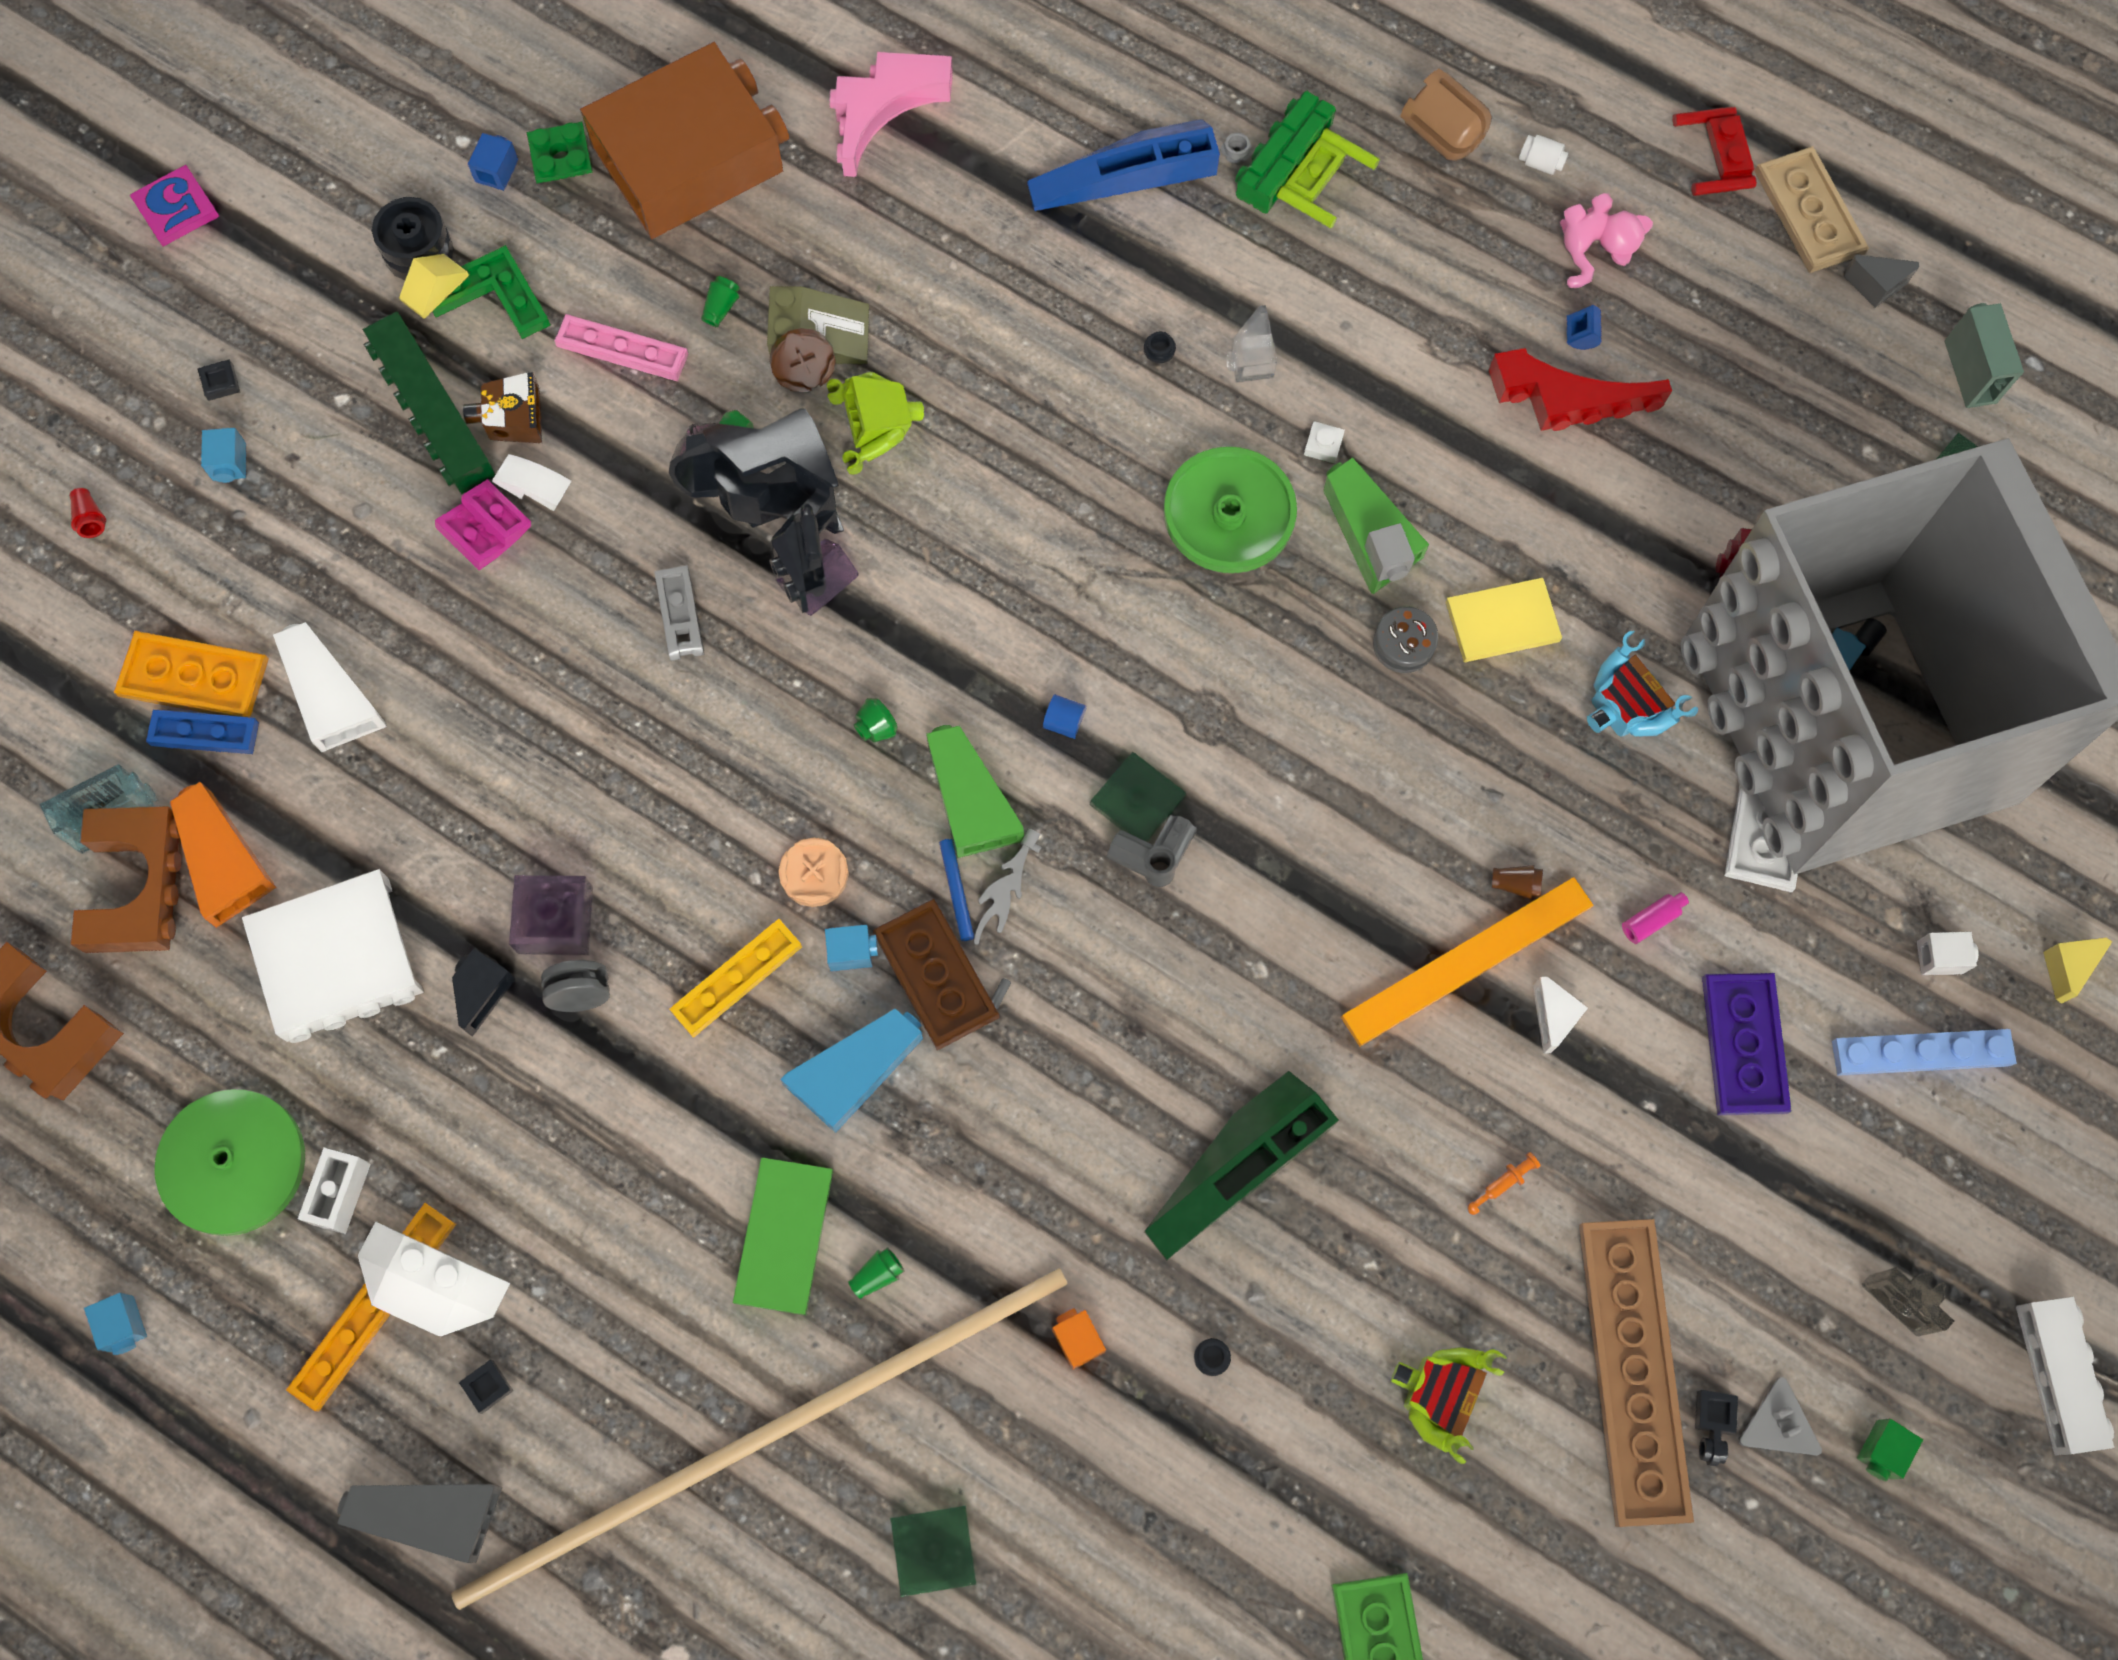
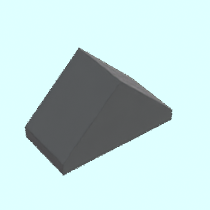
M1855 254L1844 271V277L1876 308L1908 284L1918 270L1919 262Z

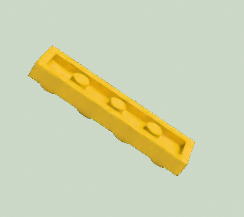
M777 919L669 1008V1010L694 1038L802 948V944L784 923Z

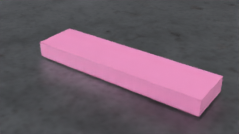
M568 314L565 315L554 341L556 347L677 382L688 357L687 348Z

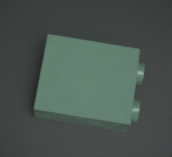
M1979 303L1970 307L1944 340L1966 408L1997 404L2024 373L2001 303L1992 305Z

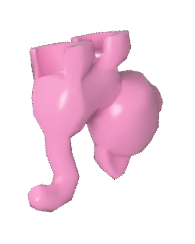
M1603 193L1593 198V207L1587 209L1588 214H1586L1581 204L1566 209L1564 211L1565 219L1560 221L1564 233V244L1566 250L1571 254L1574 263L1581 270L1580 275L1568 278L1567 286L1569 288H1580L1592 281L1595 269L1586 259L1584 253L1595 240H1600L1601 246L1611 254L1612 260L1616 264L1625 266L1630 262L1632 254L1642 244L1645 234L1652 228L1653 221L1647 216H1635L1625 210L1614 215H1608L1613 201L1609 193Z

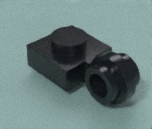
M1706 1390L1697 1391L1695 1429L1709 1431V1437H1703L1700 1441L1699 1458L1706 1461V1464L1716 1467L1719 1463H1726L1728 1444L1726 1441L1721 1440L1722 1434H1737L1738 1396Z

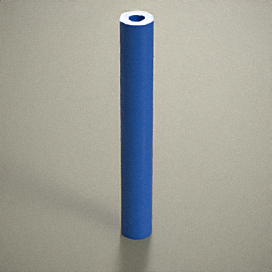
M945 839L940 841L939 845L961 941H969L974 939L955 848L952 839Z

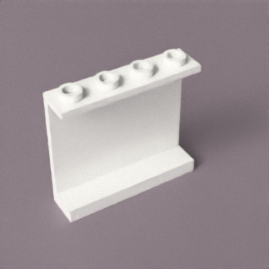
M380 869L242 917L275 1034L286 1042L297 1043L307 1040L311 1037V1033L321 1029H338L346 1024V1020L357 1016L360 1018L374 1016L381 1011L380 1008L391 1004L396 1006L412 1002L415 999L414 996L424 993L422 986L414 979L388 895L389 892H392L389 878Z

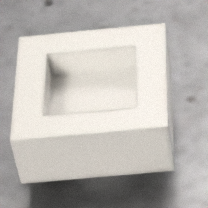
M1313 421L1304 455L1335 464L1345 430Z

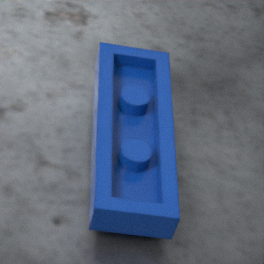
M153 709L146 742L150 746L253 755L259 722L256 718Z

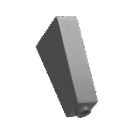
M490 1484L353 1485L350 1487L349 1492L346 1491L341 1497L337 1513L340 1514L337 1524L467 1564L477 1563L502 1487Z

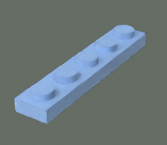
M2010 1029L1836 1038L1832 1041L1837 1076L2009 1067L2017 1064Z

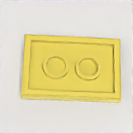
M1543 578L1449 597L1446 600V606L1464 663L1558 643L1562 639Z

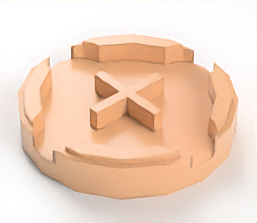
M815 837L803 839L795 843L782 856L779 866L780 883L788 897L800 905L809 907L827 905L837 899L845 889L849 876L847 861L840 849L828 840Z

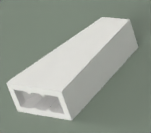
M306 622L289 625L281 632L273 634L310 739L321 752L386 727L382 717Z

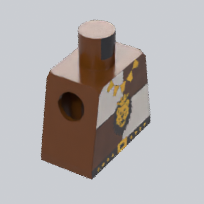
M533 372L484 383L481 386V403L463 405L466 424L482 423L488 438L492 441L542 443L540 387Z

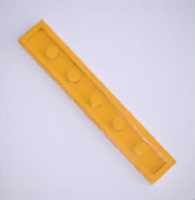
M424 1203L402 1234L438 1250L457 1224L427 1203ZM366 1284L362 1286L286 1389L287 1392L316 1412L321 1410L390 1316L389 1313L371 1305Z

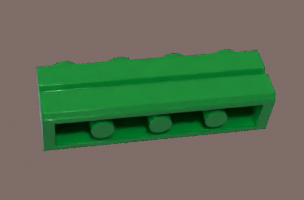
M1307 90L1303 92L1298 100L1293 98L1285 110L1284 115L1286 117L1283 121L1277 120L1271 127L1268 134L1269 140L1265 145L1259 143L1254 150L1251 158L1253 160L1249 167L1243 165L1235 178L1237 198L1248 205L1252 204L1255 209L1262 213L1268 214L1279 199L1277 195L1280 189L1285 186L1312 147L1320 139L1323 131L1326 128L1330 129L1333 125L1336 112L1335 106L1323 99L1319 100V97Z

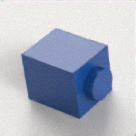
M482 133L468 162V166L476 183L504 191L517 165L518 157L511 141L503 136H491Z

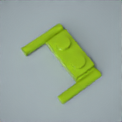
M1326 128L1285 186L1280 189L1277 198L1331 229L1337 217L1313 202L1344 162L1346 155L1372 170L1377 167L1380 158Z

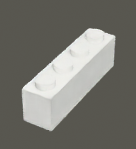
M2074 1297L2016 1306L2054 1455H2069L2114 1448L2112 1440L2114 1437L2113 1426L2104 1411L2102 1403L2104 1398L2103 1389L2095 1377L2092 1366L2094 1360L2093 1351L2085 1340L2082 1329L2084 1322L2083 1314L2076 1305Z

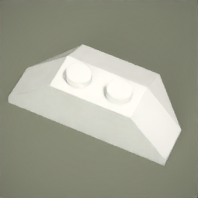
M378 1222L374 1223L358 1254L371 1305L439 1337L493 1318L511 1284Z

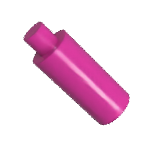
M1682 892L1674 897L1666 894L1623 922L1622 929L1624 934L1632 943H1640L1681 916L1682 908L1689 904L1687 896Z

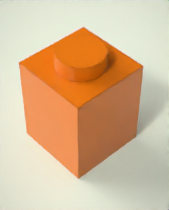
M1073 1308L1055 1318L1058 1324L1052 1327V1331L1072 1370L1106 1352V1348L1086 1310L1077 1313L1076 1309Z

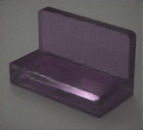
M828 539L820 542L826 589L824 594L819 597L813 596V593L806 595L809 610L806 614L810 616L815 614L859 576L858 571L840 545ZM783 578L776 579L778 585L785 591Z

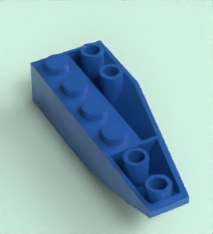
M1202 119L1140 131L1027 181V186L1034 211L1215 176L1217 175L1220 152L1212 126Z

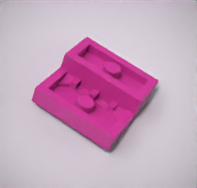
M488 479L461 495L460 505L435 519V528L478 570H481L498 558L531 527V521Z

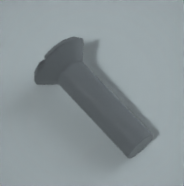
M1002 978L991 999L997 1010L1011 985V982L1005 978Z

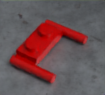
M1736 107L1673 115L1672 122L1674 127L1706 123V129L1721 179L1693 183L1691 187L1693 196L1756 187V177L1752 174L1755 168Z

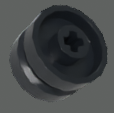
M402 197L387 203L374 217L371 229L374 243L381 253L386 266L394 276L406 280L413 258L445 254L452 260L454 248L451 237L444 225L440 212L432 203L418 197Z

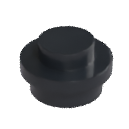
M1154 332L1144 342V354L1154 363L1168 362L1175 354V341L1166 332Z
M1209 1338L1202 1341L1196 1347L1194 1362L1197 1369L1204 1375L1218 1376L1228 1369L1231 1362V1353L1223 1341Z

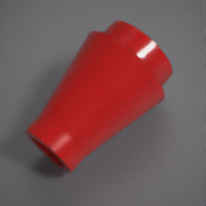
M86 488L72 490L69 494L72 529L83 538H94L101 535L105 530L106 518L91 497L90 491Z

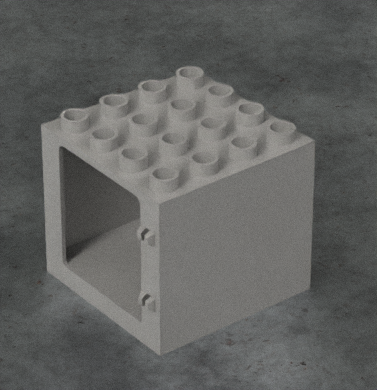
M2009 438L1764 510L1747 539L1740 546L1738 553L1726 572L1720 578L1719 583L1707 602L1700 609L1686 636L1681 640V652L1688 670L1694 675L1703 673L1712 695L1708 699V713L1714 728L1722 735L1730 733L1740 754L1735 760V772L1741 788L1747 795L1758 794L1762 805L1765 807V812L1768 816L1763 821L1765 842L1775 857L1786 856L1794 875L2018 805L2118 720V646ZM1886 614H1890L1895 618L1957 746L1896 765L1893 764L1830 632L1837 627H1847L1866 621L1869 618H1876Z

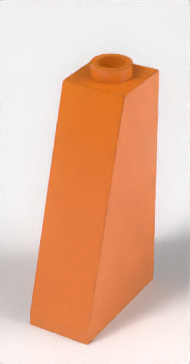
M201 782L196 785H190L182 789L178 796L170 801L200 913L205 920L217 928L277 888L214 794Z

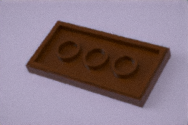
M935 899L872 930L937 1051L1000 1018L997 1009Z

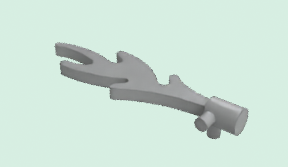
M1030 828L1027 829L1020 843L1022 845L1020 851L1014 858L1001 866L1002 870L1012 869L1013 873L992 883L981 895L978 901L979 904H983L988 899H993L994 903L984 914L978 925L974 938L975 945L979 944L985 925L994 915L999 916V924L996 931L997 933L1002 932L1009 914L1010 892L1014 891L1017 899L1022 897L1021 877L1029 849L1037 853L1041 849V846L1036 844L1040 836L1038 832Z

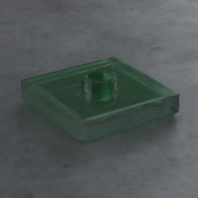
M1132 752L1091 799L1090 806L1119 829L1147 842L1186 797V792L1136 753Z
M966 1506L890 1518L901 1597L977 1584Z

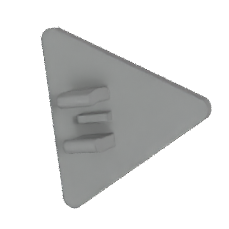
M1784 1377L1778 1378L1740 1436L1739 1444L1744 1447L1815 1456L1820 1455L1822 1448L1787 1379Z

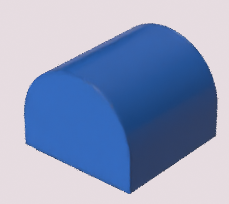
M1591 305L1567 315V344L1579 350H1587L1601 344V310L1598 307Z
M1054 694L1044 718L1043 728L1075 739L1087 705Z

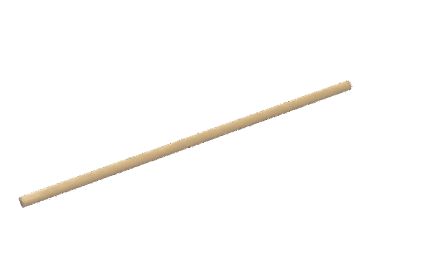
M1060 1268L460 1587L451 1592L455 1606L460 1610L1068 1285Z

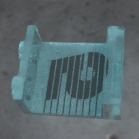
M117 764L39 805L53 834L83 854L90 850L80 842L83 809L117 808L129 801H133L139 807H155L154 802L158 801L151 786L148 783L143 784L134 771L129 773Z

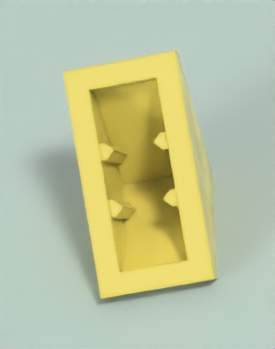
M445 254L413 258L399 298L405 305L425 319L469 274Z
M2106 937L2058 943L2043 952L2057 1001L2064 1003L2078 996L2111 945V940Z

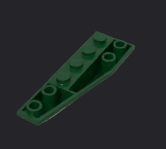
M1287 1071L1232 1115L1144 1233L1165 1260H1169L1334 1128L1339 1119L1312 1088L1290 1071Z

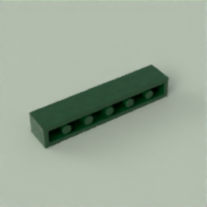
M396 311L363 328L362 330L368 339V342L363 344L373 362L380 359L383 366L378 368L388 386L395 384L398 391L393 393L402 410L404 411L409 408L413 416L408 418L418 436L424 433L428 441L424 443V446L432 460L440 459L444 465L439 471L447 485L455 484L462 495L487 479L490 480L495 477L488 459L399 313Z

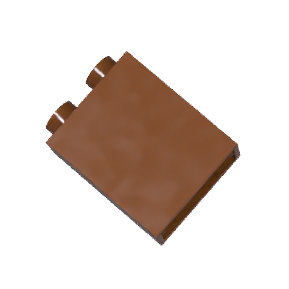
M715 42L580 108L592 148L651 239L784 172L779 145L789 140V134L781 115L772 104L761 110L752 98L758 94V88L750 69L741 58L729 64Z

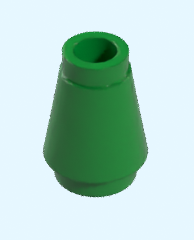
M716 276L714 282L712 281L709 284L701 320L710 326L719 327L738 300L740 287L725 277Z
M887 1247L882 1252L877 1250L853 1278L848 1281V1284L855 1295L862 1299L866 1295L868 1296L898 1281L899 1275L905 1270L896 1255Z

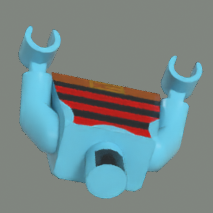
M1635 631L1626 633L1623 637V646L1621 648L1617 647L1600 666L1594 682L1596 694L1591 700L1597 710L1587 716L1589 726L1596 733L1611 726L1620 737L1629 733L1635 737L1658 736L1680 722L1679 718L1681 716L1693 717L1698 713L1697 706L1688 712L1683 711V704L1690 700L1691 696H1680L1675 703L1635 654L1630 658L1629 654L1632 651H1638L1645 645V639L1637 647L1629 645L1628 639Z

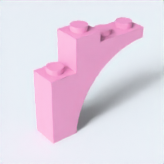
M877 52L876 65L870 66V78L837 76L836 89L830 90V108L835 109L837 122H840V136H844L843 144H837V163H842L844 176H857L858 165L866 146L880 128L903 112L921 105L951 101L952 56Z

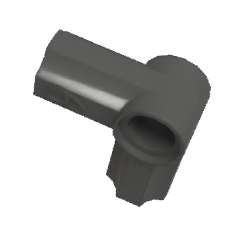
M1170 815L1154 845L1120 830L1111 843L1107 858L1145 876L1147 882L1151 885L1164 887L1174 879L1175 870L1195 836L1197 828L1189 820L1181 816ZM1163 862L1168 865V868L1159 871L1155 870L1152 864Z

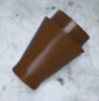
M1535 865L1493 868L1492 888L1529 899L1532 896L1540 897L1543 869L1534 868Z

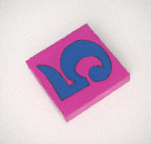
M187 165L130 194L133 202L162 247L219 217Z

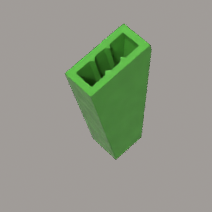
M1351 458L1344 464L1339 462L1329 469L1326 473L1327 478L1323 491L1369 591L1375 594L1391 581L1385 579L1378 582L1364 547L1369 532L1401 523L1415 557L1413 565L1424 558L1429 543L1354 458Z
M942 725L934 728L931 733H927V744L957 858L1020 843L1024 837V829L1020 820L961 727Z

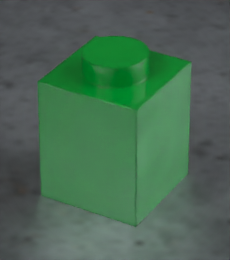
M1891 1418L1876 1420L1857 1459L1867 1465L1866 1471L1882 1481L1904 1479L1924 1439Z

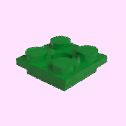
M583 122L567 123L561 126L545 129L539 128L526 132L536 183L593 173ZM558 152L568 153L564 158H553Z

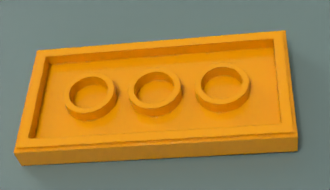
M134 631L114 693L122 698L208 714L251 717L269 659L264 654Z

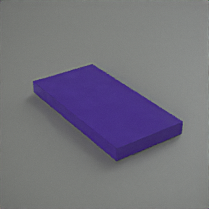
M1775 973L1705 974L1702 977L1717 1115L1788 1114L1792 1112Z

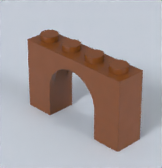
M170 807L83 809L80 842L93 852L134 851L143 853L148 864V879L142 892L132 902L122 907L74 910L71 935L72 946L84 953L170 950V941L174 939L176 933L175 921L172 918L173 905L177 904L179 897L178 888L175 885L176 872L181 868V856L178 851L180 836L173 811Z
M6 942L0 948V1054L7 1059L3 1065L20 1078L24 1074L33 1082L29 1087L41 1097L48 1099L51 1095L64 1101L124 1033L98 1012L83 1005L63 1029L48 1042L33 1047H22L19 1045L12 1032L14 1010L19 1001L47 971L22 950Z

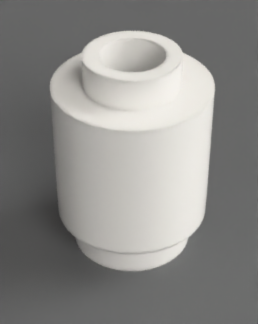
M1538 134L1536 137L1528 135L1519 160L1525 161L1526 166L1554 175L1556 170L1562 171L1569 153L1564 151L1565 144Z

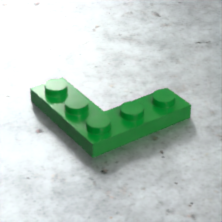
M506 245L461 266L468 272L469 276L432 311L435 318L494 290L521 339L551 326L545 312Z

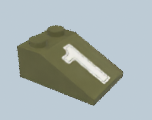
M770 286L767 334L769 355L771 348L779 337L788 331L805 328L813 329L826 337L832 345L836 360L835 364H868L869 304L806 287Z

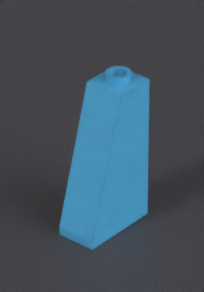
M893 1009L786 1073L780 1080L786 1089L836 1133L923 1040L922 1032L919 1030L922 1025L909 1012L906 1011L902 1015L897 1009Z

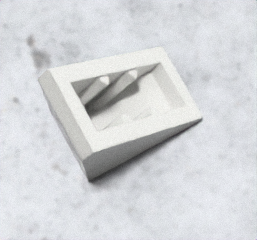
M1540 977L1534 983L1533 990L1543 1053L1546 1054L1551 1053L1560 1045L1588 1008L1549 977Z

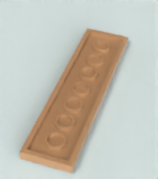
M1655 1220L1579 1224L1615 1527L1694 1523Z

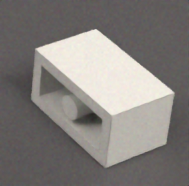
M323 1148L298 1219L310 1225L346 1234L371 1164L359 1157Z

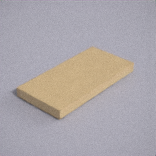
M1813 146L1757 165L1754 172L1809 273L1853 259L1855 254L1865 255L1869 247Z

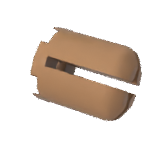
M1439 68L1424 79L1423 82L1427 85L1422 88L1413 100L1411 97L1408 99L1400 117L1404 119L1407 126L1444 158L1458 161L1468 156L1481 144L1486 133L1489 131L1492 115L1485 104L1450 74L1443 72Z

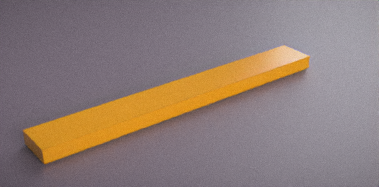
M1575 877L1346 1012L1341 1016V1019L1359 1047L1588 911L1594 905Z

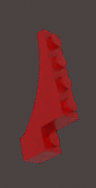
M1526 348L1494 354L1488 369L1498 402L1510 401L1511 403H1519L1530 397L1541 431L1549 429L1560 431L1578 423L1590 425L1603 418L1613 416L1615 418H1623L1632 412L1642 410L1653 412L1665 405L1673 391L1669 379L1652 382L1622 383L1578 376L1536 359L1527 353Z

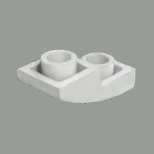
M508 454L492 482L520 499L525 494L554 511L570 485L571 480L540 464Z

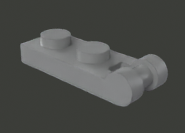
M688 565L654 571L670 660H681V656L694 654V657L704 655ZM689 633L690 641L678 643L677 635Z

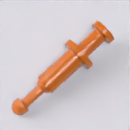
M1529 1152L1526 1154L1527 1159L1517 1167L1509 1163L1506 1166L1507 1172L1486 1187L1484 1195L1468 1205V1212L1475 1215L1480 1212L1478 1207L1489 1198L1496 1199L1515 1183L1519 1185L1524 1184L1525 1181L1522 1176L1529 1170L1541 1167L1536 1157Z

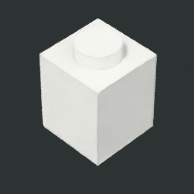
M1972 932L1929 933L1917 941L1921 975L1964 974L1977 966L1976 962L1978 961L1979 953L1977 945L1973 943Z

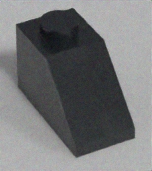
M473 949L469 955H464L455 966V974L452 976L458 1026L472 1037L516 980L506 969L476 949Z

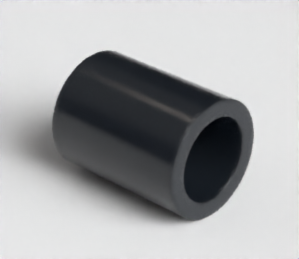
M1873 618L1867 619L1855 634L1858 641L1866 645L1860 655L1869 656L1886 635L1887 629L1880 621Z

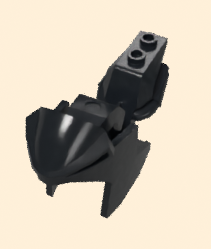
M801 408L761 429L716 423L701 425L695 423L690 425L686 434L677 444L670 461L669 475L674 484L690 497L705 498L719 496L721 505L732 519L747 522L752 528L781 517L787 519L771 539L774 558L770 559V564L776 578H783L785 582L783 584L789 601L791 603L796 601L802 613L808 612L806 595L813 593V596L819 597L824 594L826 589L819 534L824 529L834 534L844 531L836 511L834 487L839 486L814 420L806 409ZM786 462V464L770 473L761 472V470Z

